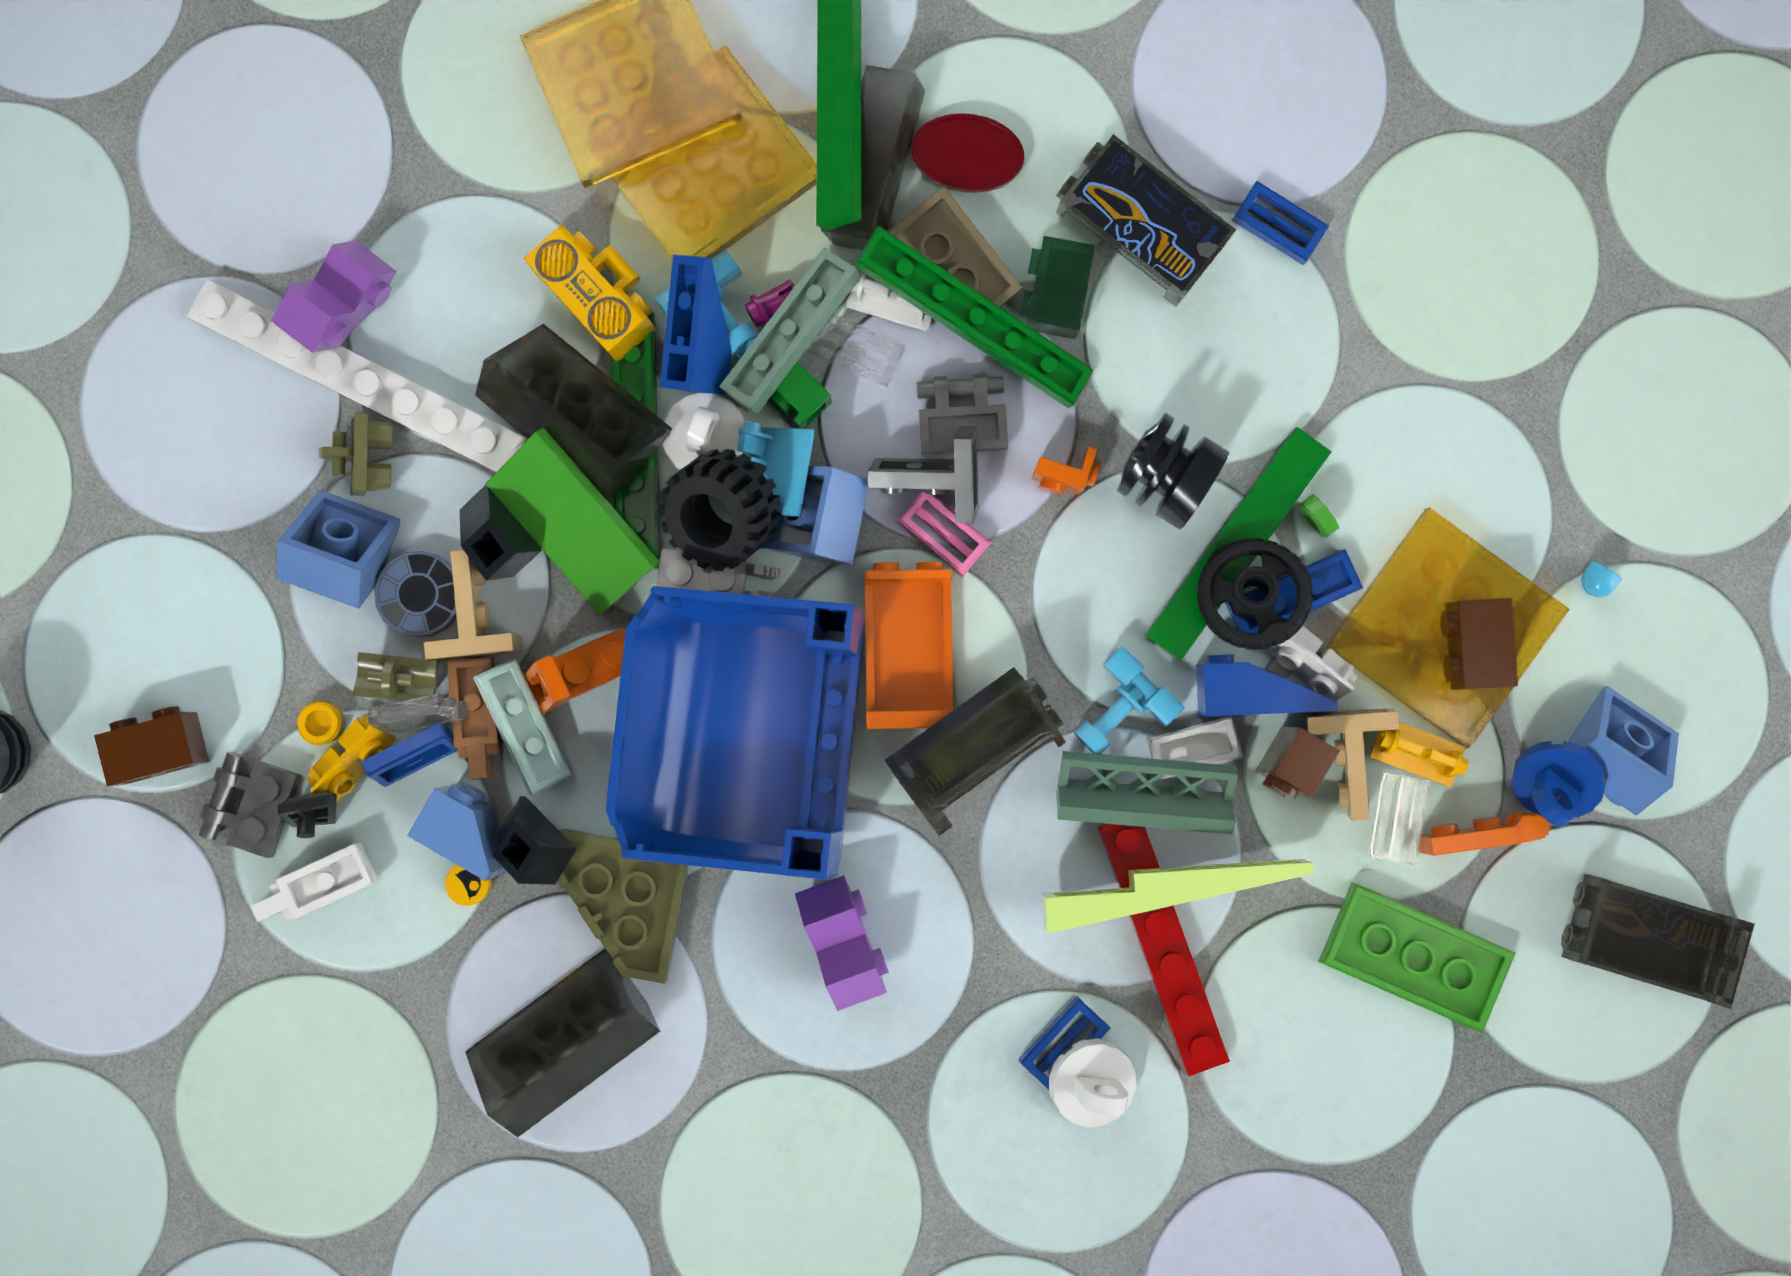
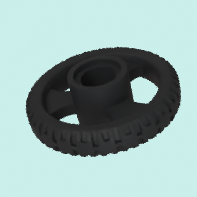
M1258 538L1241 539L1220 548L1205 564L1197 585L1198 607L1208 628L1226 643L1228 642L1238 648L1242 647L1250 650L1275 647L1293 637L1305 623L1313 599L1309 573L1297 555L1277 542ZM1249 555H1257L1262 558V567L1253 566L1244 569L1239 573L1235 582L1226 581L1218 575L1219 571L1226 564L1236 558ZM1290 574L1296 587L1297 599L1293 613L1289 619L1279 616L1273 609L1279 593L1277 579L1283 575ZM1250 586L1258 587L1263 590L1266 598L1262 601H1251L1244 595L1243 590ZM1224 602H1231V606L1238 616L1245 620H1257V633L1244 632L1234 628L1220 616L1216 606Z

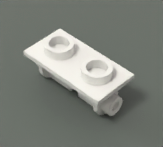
M859 270L862 276L850 291L846 308L928 332L932 320L930 316Z
M1304 625L1289 640L1278 646L1265 649L1276 658L1283 668L1292 671L1308 684L1312 691L1334 701H1338L1355 688L1352 686L1358 678V675L1353 672L1355 667L1345 661L1331 648L1326 650L1320 658L1316 652L1323 642L1305 628Z

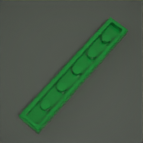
M818 0L816 226L827 231L861 220V0Z
M879 225L874 229L853 266L1067 408L1074 406L1093 372V369Z
M652 312L647 317L655 327V314ZM654 330L648 333L640 344L628 351L621 361L616 362L611 357L614 509L660 561L656 338ZM659 564L653 569H659Z
M1295 427L1144 636L1172 657L1181 661L1207 626L1200 614L1197 603L1198 580L1207 561L1220 548L1234 541L1237 542L1238 540L1248 538L1268 541L1332 451L1300 428ZM1257 555L1243 556L1230 561L1219 571L1218 575L1226 581L1235 582L1239 573L1248 568ZM1222 603L1216 606L1217 610L1220 608Z

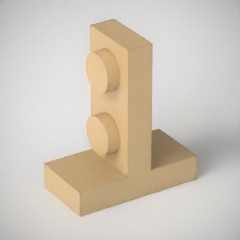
M464 550L450 551L459 638L424 642L425 660L441 661L522 652L521 636L519 634L486 635L485 628H490L491 614L488 603L482 602L481 585H486L487 581Z
M1394 708L1305 714L1306 731L1313 735L1342 733V740H1334V748L1340 751L1335 758L1336 766H1344L1345 783H1338L1340 809L1348 810V816L1351 821L1370 820L1363 732L1399 729L1398 711Z

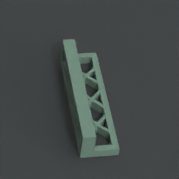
M824 247L719 387L737 406L746 412L751 410L755 414L759 413L862 275L859 270Z
M1062 751L1056 790L1057 819L1233 834L1236 820L1232 800L1238 778L1237 766ZM1071 767L1089 768L1095 774L1086 781L1069 779ZM1121 771L1133 772L1138 779L1130 784H1118L1112 777ZM1165 775H1174L1182 782L1173 788L1160 787L1155 781ZM1208 779L1225 780L1222 792L1204 791L1199 785Z

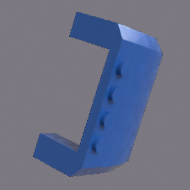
M653 586L650 590V596L639 613L634 615L625 631L606 801V813L611 826H614L623 851L621 852L622 857L824 880L837 876L843 845L864 638V613L855 604Z

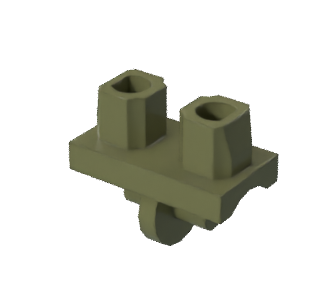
M355 412L354 418H352L351 448L346 447V432L341 431L333 432L332 447L319 448V458L332 460L333 476H345L346 461H351L350 496H364L367 491L390 489L391 464L367 463L368 448L391 449L392 424L368 420V413Z
M358 652V669L353 696L435 705L440 661Z

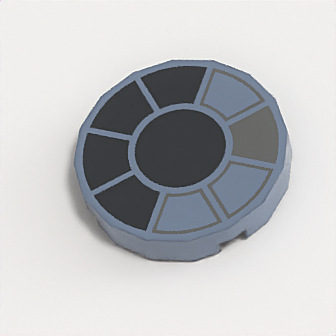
M425 551L405 552L390 560L379 573L374 588L376 608L383 621L396 632L412 637L434 636L449 628L454 622L456 606L452 565L441 556Z

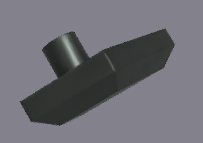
M327 790L288 798L278 804L277 814L290 826L297 827V837L313 838L315 837V825L335 824L337 794Z

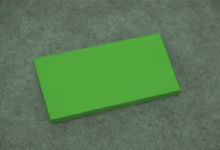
M544 428L536 431L485 483L600 616L660 563L656 556Z
M1351 882L1318 962L1483 1033L1516 953Z

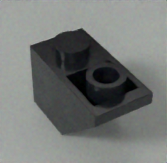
M487 485L459 510L461 547L486 581L514 577L542 551L541 547Z
M520 796L499 830L493 857L518 884H556L577 848L527 797Z

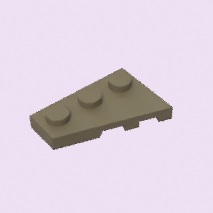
M945 186L941 187L888 231L1001 308L1024 290Z

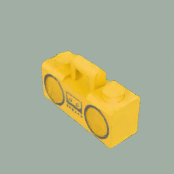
M562 225L555 229L523 259L616 362L621 361L627 352L640 344L648 333L655 330V327L647 317L653 312L651 308L636 292L630 297L626 294L640 281V276L612 246L606 247L595 258H592L591 255L596 249L580 231L572 235ZM606 267L619 279L613 286L600 274Z

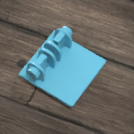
M745 422L744 429H739L740 436L737 451L746 453V455L751 457L750 463L753 466L760 464L766 470L762 474L767 480L773 479L776 485L772 490L773 495H779L781 505L775 510L783 516L800 517L815 430L762 427V424L755 422Z

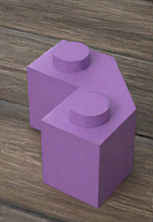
M357 240L333 244L314 280L289 285L271 322L312 353L329 348H337L373 310L387 300L392 290L390 283L397 271Z
M843 875L795 893L804 928L816 951L825 986L837 1011L887 993L882 975L889 973L881 948L873 950L861 916L868 913L860 890L857 889L851 892Z

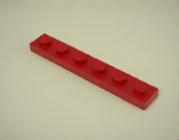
M1105 824L1097 827L1119 888H1129L1128 870L1160 868L1145 827ZM1174 905L1129 915L1186 1074L1192 1076L1230 1062Z

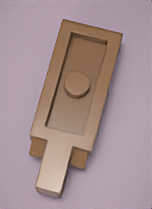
M494 657L451 660L447 663L454 748H458L459 758H468L469 779L473 780L492 778V755H500L499 744H501V735L473 679L474 676L495 667Z

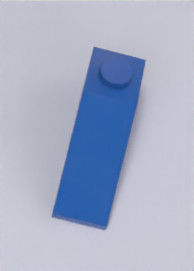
M673 254L659 387L688 392L727 395L719 386L730 373L732 350L712 259Z
M1234 654L1208 655V664L1196 665L1198 717L1338 711L1337 701L1251 663H1234Z

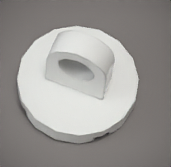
M696 393L685 396L672 406L663 422L661 438L665 453L678 470L684 468L700 455L718 449L720 453L725 449L735 450L736 455H741L743 452L737 451L740 436L739 429H744L745 419L733 402L719 394Z
M1096 1038L1081 1040L1071 1046L1073 1049L1069 1050L1065 1055L1061 1054L1054 1062L1049 1075V1094L1060 1114L1072 1124L1087 1128L1104 1126L1123 1115L1131 1104L1136 1091L1135 1069L1129 1057L1112 1042Z

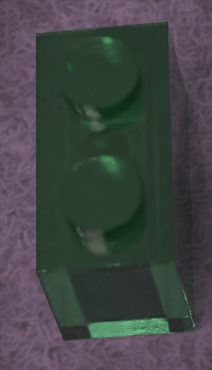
M1044 236L1040 249L1032 248L1027 274L1035 275L1032 291L1024 290L1019 316L1027 317L1026 325L1039 333L1071 339L1076 338L1081 326L1095 245Z

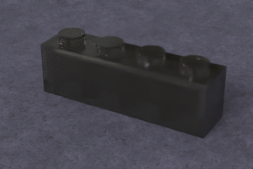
M866 65L863 79L861 80V220L827 231L821 229L834 245L862 250L878 225L886 231L888 230L926 91L913 72Z

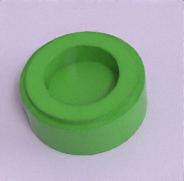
M1314 494L1300 503L1301 512L1322 537L1327 538L1340 528L1328 508Z

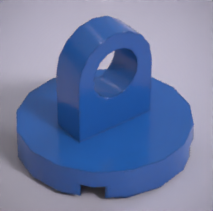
M1552 741L1539 742L1525 749L1515 761L1512 776L1515 797L1526 809L1535 814H1541L1554 826L1563 827L1572 820L1592 812L1602 801L1606 783L1602 763L1591 751L1576 743L1564 741V745H1551Z

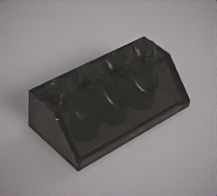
M545 324L538 326L483 361L475 396L527 439L536 431L544 428L606 500L634 481L671 433L672 427Z
M605 948L465 1051L487 1116L517 1138L661 1032L647 1001L629 977L621 976Z

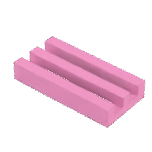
M924 490L898 519V522L962 577L991 544L989 540L969 523H956L955 512L937 496L926 494ZM927 501L978 544L974 551L921 507L924 502ZM916 514L967 559L963 563L960 562L911 520L912 516Z

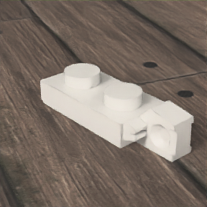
M357 842L276 879V883L270 885L273 896L250 907L257 922L282 913L286 922L307 915L379 880L362 842Z

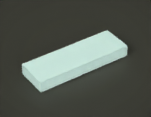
M513 658L474 676L473 679L529 795H534L572 776L517 659Z

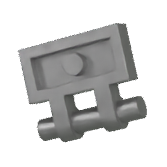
M985 373L972 374L970 379L947 380V376H934V381L917 382L918 399L935 398L936 407L934 409H919L921 455L954 453V437L960 426H977L978 451L1007 450L1005 404L988 405L987 394L1004 393L1003 376L986 377ZM973 395L974 406L949 408V397Z
M227 752L222 767L216 768L213 777L216 785L210 803L204 804L200 814L203 823L198 835L206 839L216 840L221 825L232 828L226 845L265 858L274 857L286 822L277 814L278 804L295 796L301 774L262 761H255L249 776L240 773L244 756ZM234 787L245 790L238 812L227 809Z

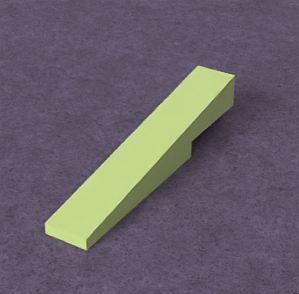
M1305 859L1128 870L1129 888L1042 893L1044 929L1050 934L1314 874L1313 862Z

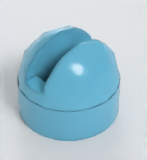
M1594 561L1589 563L1581 578L1583 589L1589 595L1595 597L1608 596L1622 581L1619 575Z

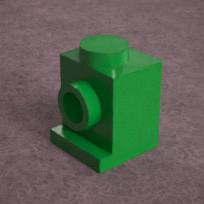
M798 361L771 397L774 404L785 415L789 417L793 412L797 415L794 418V422L798 429H806L832 403L831 394Z

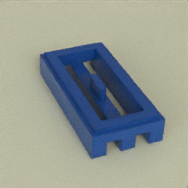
M1258 181L1255 182L1232 218L1233 222L1302 265L1308 261L1329 227L1326 223ZM1256 197L1260 198L1314 232L1313 236L1310 237L1282 217L1257 204L1254 200ZM1247 211L1262 219L1266 223L1270 224L1274 228L1278 229L1282 233L1286 234L1290 238L1294 239L1298 243L1302 244L1303 246H1305V249L1290 241L1286 237L1282 236L1278 232L1274 231L1270 227L1266 226L1262 222L1258 221L1254 217L1250 216L1249 214H1247Z
M438 722L361 761L368 777L387 787L458 751V748H454L451 730L448 727L445 728L441 722Z
M1077 996L1018 1060L1049 1090V1077L1044 1072L1091 1022L1096 1027L1084 1040L1102 1039L1111 1028ZM1080 1011L1083 1016L1036 1066L1033 1061Z

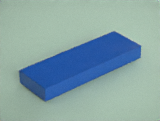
M1346 549L1305 566L1311 579L1313 591L1310 612L1363 588ZM1290 574L1277 579L1279 593L1273 606L1275 612L1286 619H1289L1293 613L1297 599L1296 587ZM1260 588L1244 593L1251 601H1262L1266 598L1265 593ZM1225 602L1237 629L1244 632L1257 633V620L1250 621L1241 618L1234 612L1231 602Z

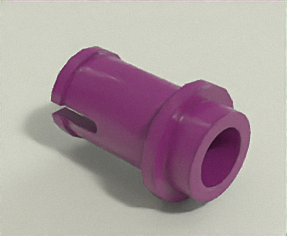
M787 279L781 285L759 297H756L754 294L751 295V301L744 304L750 319L756 327L762 324L766 325L792 291L794 284L790 279Z

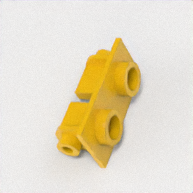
M365 714L362 718L356 717L353 723L337 739L344 747L345 752L341 755L336 748L330 747L309 768L311 774L306 779L313 786L310 791L317 793L330 790L337 794L338 803L343 796L354 789L356 782L364 775L365 772L361 761L387 749L397 738L377 728L379 723L370 715Z
M1399 722V729L1378 731L1369 756L1372 759L1448 787H1452L1456 774L1461 776L1465 774L1469 763L1468 759L1462 758L1466 749L1465 746Z

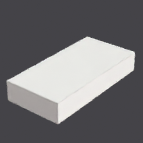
M1232 716L1221 717L1146 738L1152 759L1221 764L1243 758ZM1165 775L1158 780L1171 778L1174 775Z

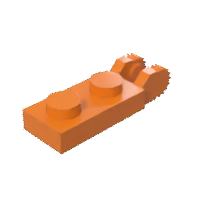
M1529 812L1511 813L1502 824L1500 817H1489L1473 820L1474 828L1458 830L1457 823L1430 826L1431 834L1417 835L1419 853L1437 856L1536 841V839L1541 840V838L1549 835L1548 832L1551 831V825L1541 814H1531Z

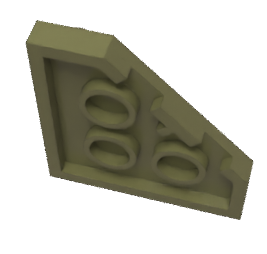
M561 829L560 832L577 848L558 879L561 887L566 889L578 907V912L596 939L599 938L613 959L612 962L621 976L665 984L668 979L689 865L623 858L621 855L623 851L617 838Z

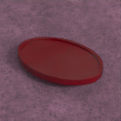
M957 113L932 119L916 132L912 141V157L920 172L934 183L954 191L981 193L999 189L1012 182L1018 176L1024 163V149L1018 137L1003 124L988 117L975 114Z

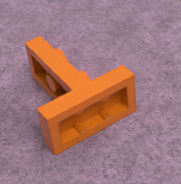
M624 627L552 658L549 655L532 664L524 676L543 716L557 710L565 702L620 678L626 631Z

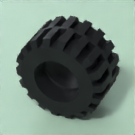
M718 449L711 450L704 455H700L671 476L666 482L668 486L661 491L660 499L664 502L658 508L659 515L665 517V521L661 524L664 533H670L672 539L669 542L673 548L679 547L683 551L681 556L687 561L691 559L697 560L698 567L706 569L712 565L714 571H723L726 567L733 569L742 562H745L766 544L777 530L774 526L780 522L781 513L775 509L781 505L780 496L773 495L772 492L776 485L772 478L767 480L762 473L766 470L760 464L753 466L750 463L751 457L743 453L736 457L735 450L725 449L721 453ZM708 495L715 497L726 507L732 524L723 521L717 516L710 505Z

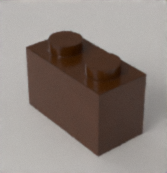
M1512 598L1462 600L1445 603V611L1441 614L1440 625L1442 635L1447 637L1448 655L1444 658L1443 669L1446 680L1450 681L1451 690L1518 686Z
M179 706L163 708L151 712L152 720L138 723L137 718L134 717L109 723L110 731L94 735L107 787L127 785L208 763L209 758L197 712H180Z
M1281 727L1255 772L1265 777L1262 783L1265 787L1283 797H1286V795L1292 799H1296L1298 795L1313 797L1340 751L1301 727Z

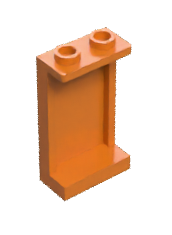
M881 562L873 563V571H864L867 729L934 728L954 714L952 570L942 569V562L916 563V570H899V563Z

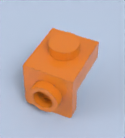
M1089 446L1086 449L1079 469L1039 457L1031 479L1039 481V488L1049 493L1063 495L1064 491L1067 490L1080 495L1085 490L1086 485L1094 486L1101 462L1094 459L1098 448Z

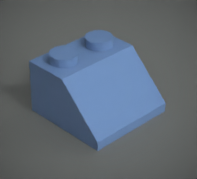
M809 466L801 516L781 515L780 522L774 526L777 529L776 532L761 549L819 561L852 565L866 502L868 479L833 467Z
M319 490L277 542V579L359 609L375 588L379 573L385 567L400 527V519Z
M1605 686L1568 742L1576 743L1596 756L1602 763L1605 773L1604 795L1615 805L1624 807L1636 816L1673 787L1679 733L1609 686Z
M464 782L461 786L452 784L451 786L434 788L407 836L484 881L506 872L493 857L500 829L494 806L484 801L486 794Z

